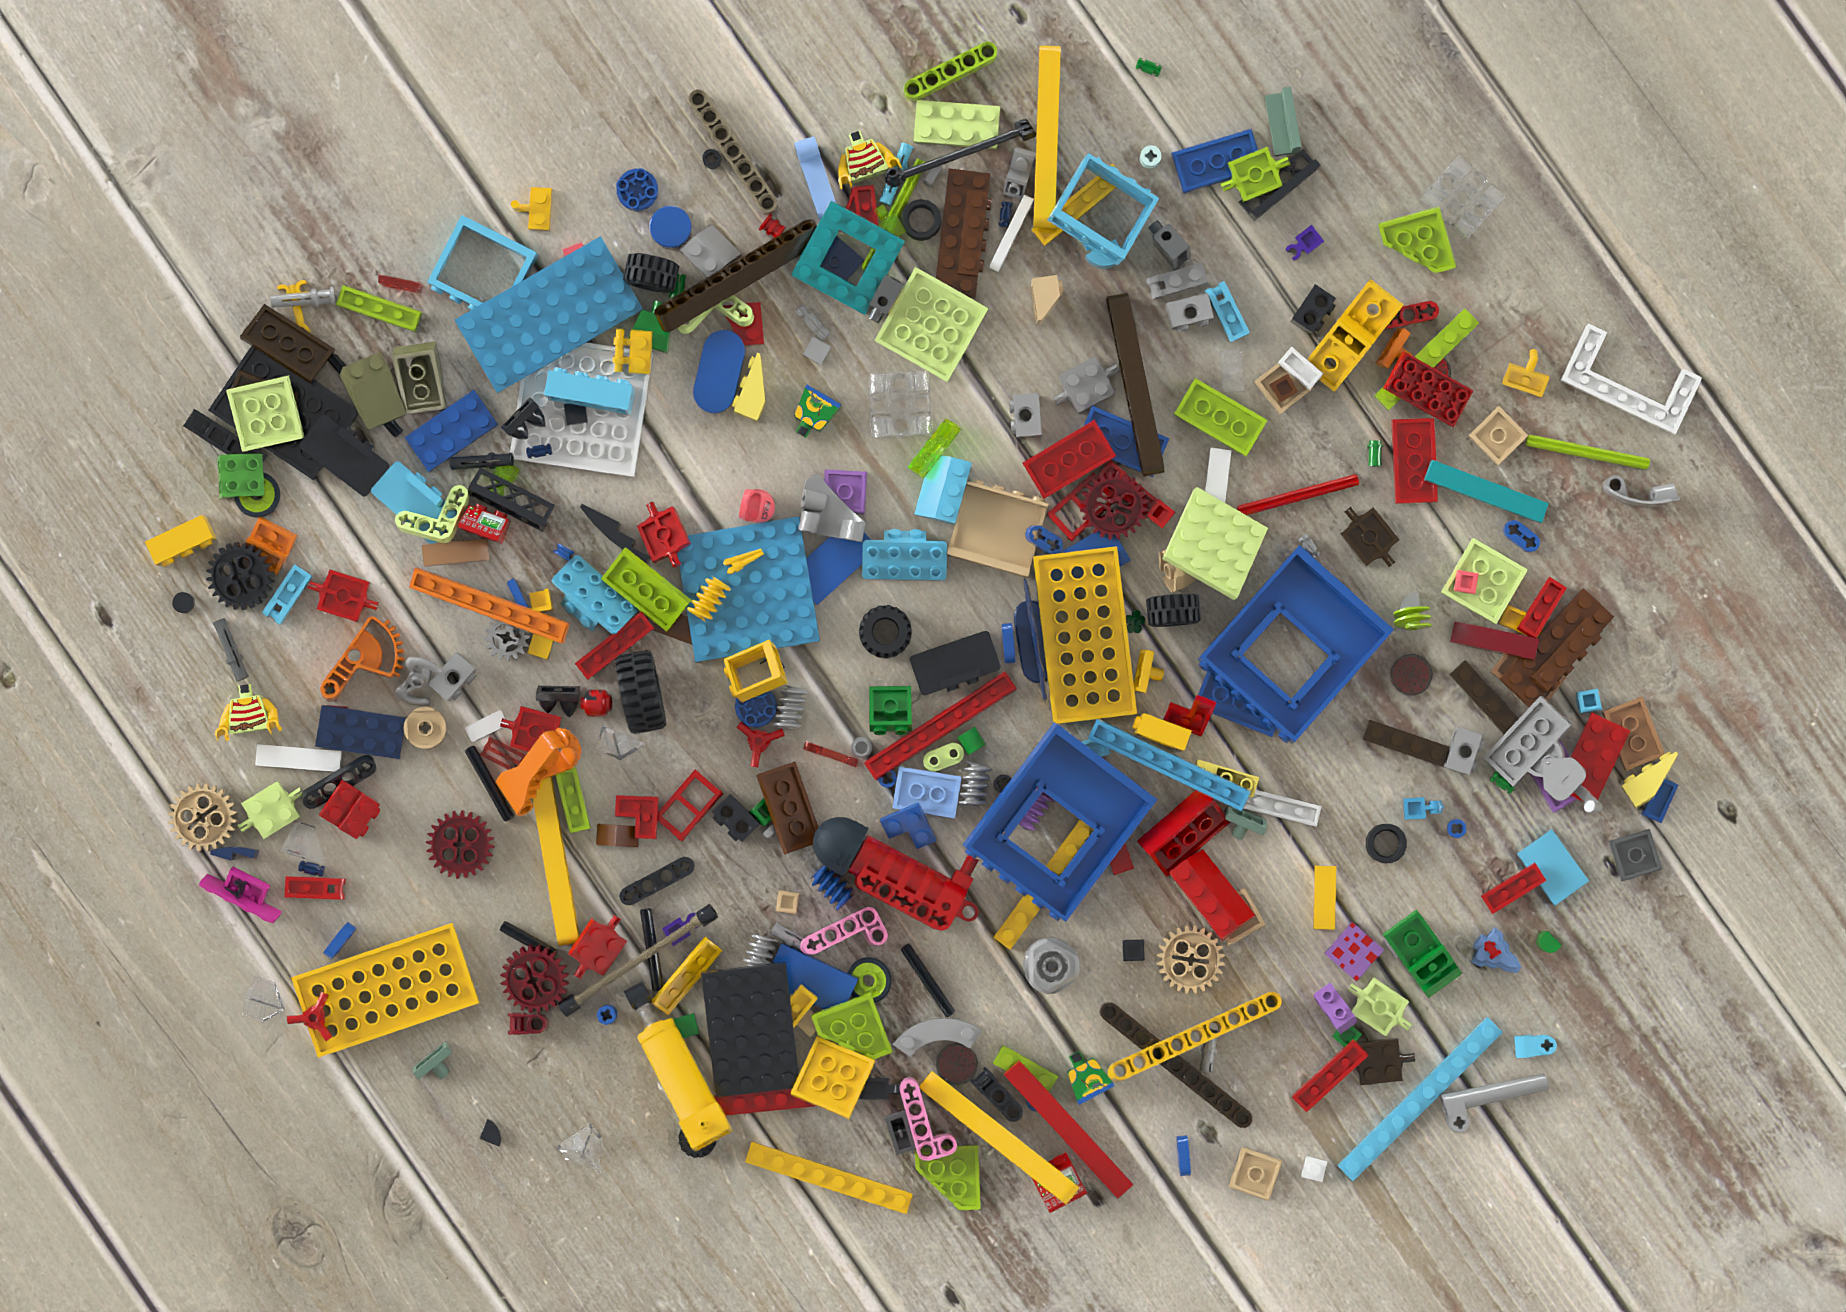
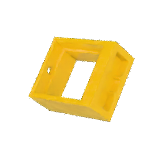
M770 640L724 659L726 667L723 669L726 677L731 681L729 686L730 692L733 697H737L741 702L788 683L778 650ZM766 656L772 677L743 689L737 668Z
M1145 713L1141 714V716H1136L1132 726L1135 729V735L1181 752L1185 750L1191 734V730Z

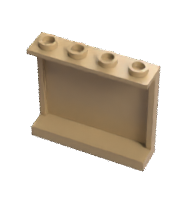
M972 479V482L967 481L947 556L1028 578L1036 546L1027 541L1025 532L1031 525L1042 526L1048 503H1044L1045 499L1033 496L1032 499L1024 497L1025 493L1019 491L1005 492V488L998 485H992V488L984 486V482ZM1038 530L1032 532L1034 538H1039Z

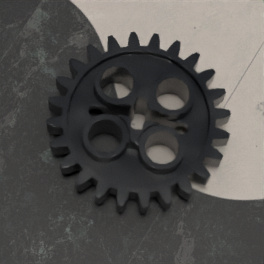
M234 542L233 546L231 543L226 544V549L223 547L218 549L220 554L215 553L212 555L216 561L211 560L208 562L213 566L211 569L206 570V572L211 574V577L206 578V580L212 581L208 589H215L212 596L219 595L218 602L226 601L225 607H230L233 604L234 610H237L240 606L242 610H246L248 606L254 608L255 603L258 605L263 603L261 598L266 599L269 597L265 591L270 592L273 590L269 586L270 583L275 582V580L270 578V575L275 574V572L269 571V567L273 563H266L269 556L262 557L263 549L255 551V544L249 548L248 542H244L242 545L239 542ZM244 557L250 561L248 568L243 565ZM225 564L231 569L229 575L224 572ZM242 573L244 577L239 579L238 575ZM252 577L256 578L257 587L251 585L250 580ZM233 584L238 587L237 595L231 590Z

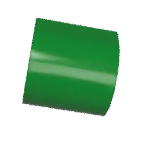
M976 727L957 737L968 755L986 745Z
M764 798L749 811L763 828L772 820Z
M1543 930L1537 936V947L1543 952L1554 953L1562 947L1549 931Z

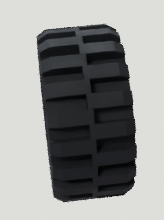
M643 650L619 655L615 659L623 710L630 733L640 734L663 729L666 726L665 710L651 651Z

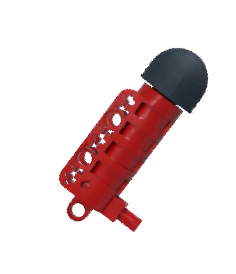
M835 817L828 819L816 830L813 848L818 860L841 876L846 871L855 875L854 882L856 887L870 896L939 931L948 929L955 916L967 922L973 921L978 917L977 906L964 899L974 879L971 875L979 861L978 859H973L967 855L960 870H955L952 877L949 878L874 837L866 835L868 827L850 818ZM868 876L867 880L876 885L874 887L870 885L862 886L861 878ZM883 885H886L889 889L886 897H882L879 894V889ZM894 895L902 898L905 896V901L913 905L911 907L908 905L900 906L901 902L892 898ZM920 905H923L926 909V913L922 917H919L917 914V908ZM966 906H971L974 909L973 917H964L963 909ZM932 915L942 917L944 924L938 925V921L930 919Z

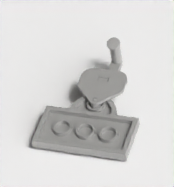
M1540 696L1483 757L1513 787L1529 772L1534 776L1543 777L1544 789L1554 799L1559 801L1566 800L1575 792L1585 802L1584 809L1586 812H1600L1603 809L1602 804L1581 785L1586 778L1585 769L1574 758H1564V750L1558 740L1572 727V724L1543 696Z

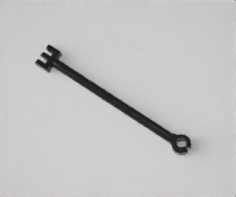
M1028 119L1014 122V130L906 170L890 168L885 174V181L889 187H898L908 177L1019 136L1023 142L1034 138L1036 132Z

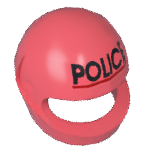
M746 489L740 505L739 518L747 522L756 523L767 522L771 519L775 512L773 497L764 490Z

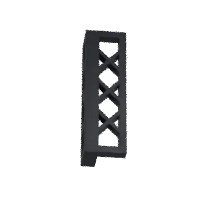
M1302 149L1300 153H1297L1289 160L1290 165L1279 169V176L1283 171L1292 172V177L1287 183L1282 182L1283 186L1275 189L1271 196L1262 194L1255 197L1260 198L1259 206L1253 211L1242 199L1238 203L1255 222L1317 171L1321 166L1316 159L1312 160L1307 152ZM1303 156L1309 164L1304 169H1295L1296 160Z
M481 467L468 487L470 496L541 532H544L547 520L555 507L554 504ZM481 475L490 478L492 485L482 487L477 482ZM506 486L509 488L510 495L502 497L498 495L496 488ZM524 495L528 498L529 504L520 506L516 504L515 497ZM543 505L548 510L544 517L535 513L533 507Z

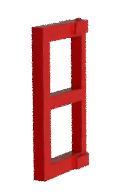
M1094 472L1046 514L1071 542L1087 528L1086 525L1090 520H1086L1072 533L1055 514L1071 499L1079 508L1085 507L1084 504L1080 503L1076 495L1086 487V484L1093 481L1092 478H1095L1097 481L1100 480ZM1107 487L1103 489V493L1107 497L1113 495ZM1108 501L1106 502V504L1110 505V507L1114 504ZM1102 506L1095 512V515L1101 516L1106 511V508Z
M695 769L658 811V821L675 835L679 841L683 842L704 815L722 797L723 793ZM695 778L715 794L701 811L681 796ZM677 799L696 815L682 833L663 817Z

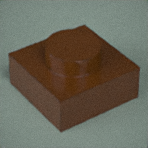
M1289 374L1269 384L1279 403L1298 393Z

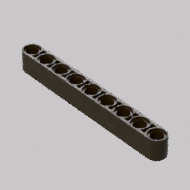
M812 219L802 221L659 305L654 310V314L662 331L670 332L802 255L817 227L815 221Z
M1128 293L1107 296V308L1141 473L1143 477L1161 474L1165 472L1130 298Z
M1105 1002L1101 1005L1099 1009L1100 1016L1141 1050L1161 1042V1040L1116 1004ZM1107 1006H1112L1115 1009V1014L1110 1018L1105 1017L1103 1013ZM1124 1019H1129L1132 1023L1131 1028L1127 1031L1120 1028V1023ZM1142 1032L1148 1035V1040L1144 1044L1137 1042V1036ZM1152 1052L1153 1057H1154L1155 1059H1158V1060H1159V1059L1161 1058V1057H1156V1056H1154V1053ZM1180 1055L1159 1063L1236 1126L1246 1128L1251 1125L1253 1117L1245 1107ZM1174 1059L1181 1061V1067L1178 1070L1170 1068V1063ZM1191 1072H1195L1198 1075L1197 1081L1193 1084L1187 1082V1075ZM1206 1086L1214 1087V1094L1210 1097L1204 1096L1203 1090ZM1223 1099L1231 1101V1106L1227 1110L1220 1108V1103ZM1241 1112H1245L1248 1116L1245 1123L1237 1122V1115Z

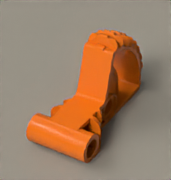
M374 616L367 619L344 654L322 682L320 691L326 701H336L357 670L367 671L386 678H392L393 676L400 678L401 674L396 672V669L403 670V666L399 665L398 662H404L405 658L398 657V654H403L405 651L404 649L397 648L403 645V641H395V639L400 637V634H392L396 627H387L391 623L389 619L384 623ZM371 621L380 625L387 632L394 645L395 661L391 673L379 670L382 662V649L378 640L366 631ZM353 650L361 654L360 659L357 661H351L348 657L349 653ZM332 687L334 689L333 694H328L327 688Z
M558 728L555 731L544 732L518 767L502 772L497 778V786L518 816H523L533 809L534 805L530 799L536 797V789L540 788L542 780L571 770L577 765L582 748L576 736L569 730Z

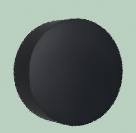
M180 592L174 596L172 605L177 612L188 613L194 608L195 601L191 594Z

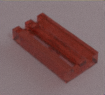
M384 275L378 276L377 282L381 286L422 293L423 285L420 282Z
M490 736L480 756L508 770L514 767L488 755V750L517 765L526 756V754ZM494 743L522 758L518 761L491 747V744Z

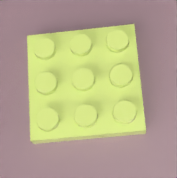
M289 376L226 390L242 452L304 438Z
M1472 538L1440 593L1491 623L1497 624L1528 569ZM1457 570L1479 573L1475 594L1453 591Z

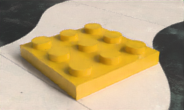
M817 1036L791 1091V1095L849 1120L872 1071L875 1060Z

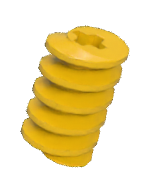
M713 577V580L706 578L705 581L709 586H701L704 594L697 593L696 595L700 600H692L695 608H687L689 612L703 621L705 619H713L709 612L716 613L718 610L714 604L722 605L719 597H727L723 590H731L728 585Z

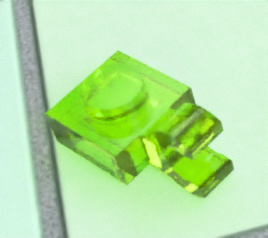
M883 204L874 209L881 220V223L877 226L898 237L906 232L896 214L890 217Z

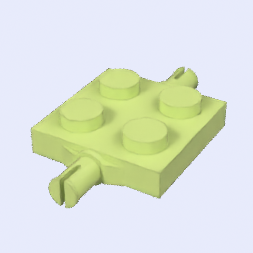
M279 781L273 783L241 803L247 812L248 819L238 824V827L241 828L247 824V826L240 829L244 832L254 826L258 829L263 839L301 817L295 808L294 800L302 796L303 791L295 795L302 789L299 787L289 794L283 789Z
M1374 977L1363 990L1353 983L1350 985L1347 991L1357 996L1356 1004L1351 1010L1357 1018L1385 1037L1391 1028L1397 1024L1406 1031L1410 1029L1403 1024L1404 1022L1410 1027L1412 1023L1402 1017L1403 1011L1409 1003L1404 997Z

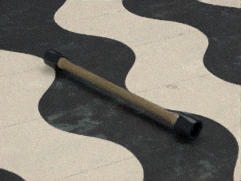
M709 903L696 912L697 916L692 921L685 924V926L683 925V927H680L676 932L674 931V933H671L665 939L656 943V945L651 946V948L642 952L638 957L633 958L629 963L627 962L622 965L620 969L618 968L613 971L611 975L609 974L604 979L595 983V985L590 986L586 991L575 996L571 994L558 1002L562 1013L568 1017L580 1009V1004L589 996L594 995L598 990L600 991V989L607 986V984L609 985L618 977L623 976V974L632 970L636 965L641 964L645 959L647 960L650 956L652 957L654 953L656 954L661 951V949H664L670 943L679 939V937L684 936L693 928L701 925L705 927L719 918L713 906Z

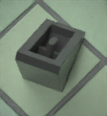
M905 1110L884 1116L896 1155L916 1150Z

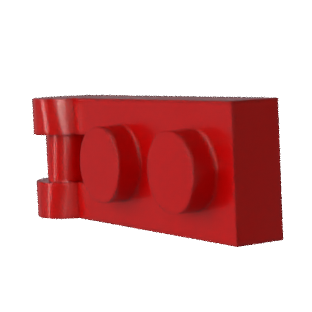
M285 876L284 897L345 900L343 885H345L346 879ZM329 884L335 885L334 893H328Z

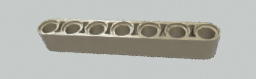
M700 89L693 90L689 95V103L692 110L759 210L766 216L770 213L774 214L778 209L775 196L707 94ZM695 97H703L704 102L701 105H695L693 103ZM707 114H714L716 116L713 122H706L704 118ZM719 131H725L727 137L719 140L716 138V134ZM731 148L739 150V154L736 157L728 155V151ZM744 165L751 168L750 172L746 175L739 172V169ZM753 183H760L762 189L754 192L751 190V185ZM771 200L774 202V205L771 209H764L762 207L763 202Z

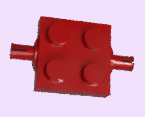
M649 502V504H646L650 516L646 521L637 525V528L651 561L657 563L665 558H669L672 567H678L681 563L677 553L690 545L691 542L677 510L671 506L664 511L658 512L655 503Z
M329 569L327 578L322 584L310 581L309 584L316 586V588L308 585V589L319 592L320 599L317 610L358 622L364 607L376 611L378 607L370 604L379 606V602L367 599V592L371 582Z
M521 706L515 721L502 718L501 722L508 723L509 725L500 723V727L512 730V739L509 747L529 752L544 732L555 731L560 727L562 717Z
M613 915L607 925L591 918L568 952L570 956L580 963V966L573 974L574 976L581 979L587 969L594 970L602 976L605 975L627 942L614 930L621 920L619 917Z

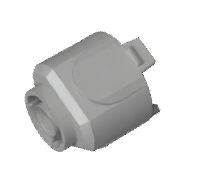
M1044 937L1033 942L1026 950L1023 970H1025L1027 981L1033 988L1045 994H1055L1075 982L1079 975L1080 962L1075 950L1068 946V943L1054 937ZM1058 967L1056 972L1050 973L1052 969Z

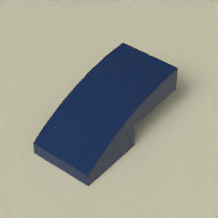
M224 847L211 850L210 855L231 861L235 859L236 854L257 858L259 850L247 847Z

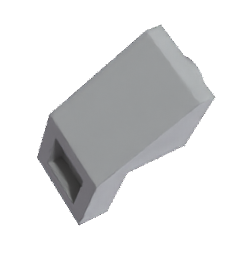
M1015 147L1003 190L1004 195L1018 199L1024 197L1036 152Z

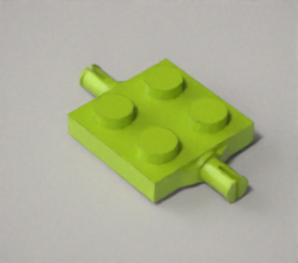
M1268 147L1228 162L1232 179L1221 183V187L1229 185L1222 188V190L1225 192L1235 187L1239 191L1242 201L1245 202L1282 187L1279 169L1290 165L1289 159L1285 157L1275 161L1271 157Z

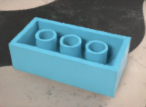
M554 368V371L548 370L544 396L551 401L631 415L635 389L629 383L630 381L617 379V382L609 380V377L596 375V378H590L584 372L575 371L574 375L569 374L566 369Z

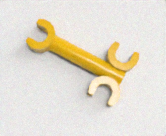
M301 280L296 285H279L277 289H285L287 291L286 294L305 293L301 292L300 288L308 283L305 280ZM293 306L296 324L310 332V328L304 323L301 306Z

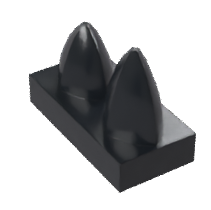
M529 397L501 428L509 436L517 439H528V429L524 422L527 421L534 426L545 427V417L539 405Z
M538 685L536 701H539L540 706L546 713H550L554 709L557 701H560V706L568 718L576 711L580 697V686Z

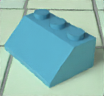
M931 454L914 515L955 525L972 462Z

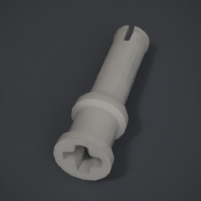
M330 287L327 290H316L314 288L310 292L270 295L271 308L312 305L315 308L318 305L325 304L336 306L334 287ZM321 296H329V298H319V297H321ZM298 298H301V300H297V301H285V302L282 301V300H286V299H298Z

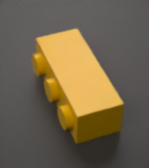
M200 515L145 541V544L155 565L167 567L174 563L175 558L180 556L185 558L192 555L194 549L199 547L204 549L213 544L212 541L217 538L207 517Z

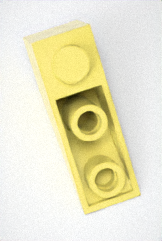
M757 353L756 357H751L748 364L750 369L748 377H743L740 388H743L740 396H735L732 407L735 408V414L755 422L759 421L766 404L760 353Z
M1667 752L1659 758L1661 760L1655 765L1650 763L1641 769L1643 773L1635 777L1633 774L1623 780L1625 784L1622 785V789L1635 809L1655 797L1678 757L1677 752L1673 754Z
M1196 760L1195 765L1250 790L1249 797L1254 798L1259 777L1202 760Z

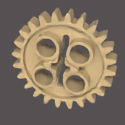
M200 783L196 784L195 790L192 786H188V793L181 790L182 798L174 797L178 803L177 805L170 804V807L175 810L168 813L169 816L173 817V820H170L168 824H174L175 826L170 831L178 833L175 840L182 838L181 845L184 846L189 843V850H192L196 845L198 852H201L203 846L206 851H210V845L214 849H218L217 842L225 845L224 837H232L228 832L229 830L235 831L236 828L231 825L238 822L237 819L232 818V815L237 814L238 811L231 810L235 803H228L231 796L227 795L224 797V789L217 792V785H213L210 790L209 783H205L203 789ZM203 797L209 799V806L205 809L200 805V800ZM215 805H218L215 811L205 817L206 822L200 821L191 830L188 829L191 824L201 818L200 813L206 814ZM187 810H190L193 814L189 822L184 819V813ZM217 813L221 814L223 819L219 825H216L213 821V817ZM201 826L206 830L203 838H199L197 835V829Z
M1185 925L1183 932L1177 927V934L1169 932L1171 938H1163L1166 945L1158 946L1163 950L1162 953L1156 954V956L1162 958L1156 964L1163 966L1158 972L1166 974L1163 981L1171 980L1169 983L1170 987L1177 984L1176 991L1178 992L1182 987H1184L1185 994L1189 992V988H1192L1193 993L1196 994L1198 987L1204 992V985L1207 984L1212 987L1210 981L1212 979L1218 981L1215 974L1223 973L1218 969L1219 966L1225 965V963L1220 961V958L1224 957L1225 954L1218 952L1223 946H1216L1215 944L1219 939L1214 938L1211 940L1212 932L1205 935V928L1203 927L1199 932H1197L1196 925L1192 927V931H1189L1188 926ZM1185 942L1187 950L1184 953H1178L1176 951L1177 943ZM1201 944H1205L1208 948L1205 956H1199L1197 953V948ZM1192 953L1194 958L1207 959L1209 963L1192 962L1189 965L1185 960L1172 959V956L1189 957ZM1176 963L1184 965V971L1181 974H1175L1173 971V966ZM1199 965L1205 968V974L1202 977H1196L1194 974V969Z

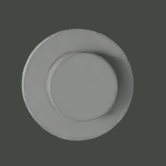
M859 737L852 742L851 751L857 758H866L872 751V744L867 738Z

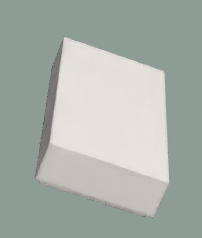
M1293 347L1278 362L1283 369L1308 390L1323 375L1319 369Z

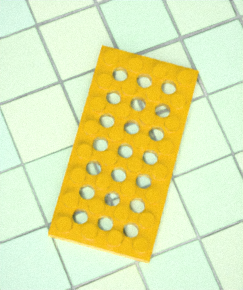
M1117 546L1033 556L1053 723L1059 724L1137 714ZM1095 564L1103 565V575L1096 576L1093 574L1092 568ZM1075 566L1081 567L1084 572L1083 576L1079 579L1074 578L1071 574ZM1054 569L1061 570L1063 574L1062 579L1059 581L1052 580L1050 576L1051 571ZM1098 585L1106 587L1107 593L1104 597H1098L1095 594V588ZM1078 587H1082L1086 591L1085 598L1081 600L1074 596V591ZM1056 590H1062L1065 593V599L1062 602L1054 600L1053 593ZM1100 606H1107L1109 608V615L1106 618H1101L1098 615L1097 611ZM1080 608H1085L1089 613L1088 618L1084 621L1079 620L1076 615ZM1058 611H1065L1068 618L1066 622L1059 623L1056 620V613ZM1105 626L1112 630V635L1108 639H1104L1100 635V630ZM1083 629H1087L1091 633V638L1086 642L1079 638V633ZM1061 632L1069 633L1070 641L1067 644L1059 642L1058 635ZM1110 647L1114 650L1115 654L1111 660H1106L1103 657L1102 653L1105 648ZM1085 650L1092 651L1094 657L1091 662H1084L1082 660V653ZM1067 652L1072 655L1073 660L1069 665H1064L1061 662V655ZM1110 668L1115 669L1117 672V677L1113 681H1109L1105 677V672ZM1093 671L1096 674V680L1093 683H1087L1084 680L1086 672ZM1069 673L1075 677V683L1071 686H1067L1063 682L1064 676ZM1112 689L1117 690L1120 695L1119 699L1115 702H1111L1108 699V692ZM1090 692L1098 694L1099 699L1097 703H1088L1087 695ZM1071 694L1075 695L1078 699L1077 704L1073 707H1069L1066 704V697Z
M453 923L291 977L302 1012L313 1005L315 1006L319 998L313 993L315 985H322L324 993L329 995L325 1005L330 1007L331 1013L325 1017L324 1025L326 1028L329 1025H335L338 1032L336 1036L325 1041L317 1029L314 1030L308 1027L318 1058L480 1003ZM437 943L445 947V952L441 956L436 955L433 951ZM417 950H421L425 954V959L420 963L416 962L413 958ZM396 957L403 958L405 965L402 969L394 967L393 961ZM444 963L449 964L452 968L448 976L440 972V967ZM376 964L383 965L385 971L382 976L374 974L373 968ZM424 970L429 971L432 976L431 980L427 983L420 979V974ZM356 971L363 972V982L357 983L354 981L353 975ZM403 977L411 980V987L409 989H403L400 986V980ZM335 978L343 979L344 987L341 990L334 988L333 981ZM383 984H388L391 987L389 996H383L380 993V987ZM449 984L457 985L458 993L455 996L447 993ZM431 990L436 991L438 994V1000L434 1003L429 1002L427 999V993ZM368 991L371 994V1000L368 1003H363L360 1000L361 992ZM410 997L417 999L418 1006L416 1009L408 1008L407 1000ZM342 998H348L351 1001V1007L348 1010L340 1007V1000ZM394 1004L397 1006L398 1013L395 1016L388 1015V1005ZM369 1011L377 1013L378 1019L375 1023L368 1022L366 1016ZM349 1018L357 1020L358 1026L355 1030H350L347 1027L346 1022Z

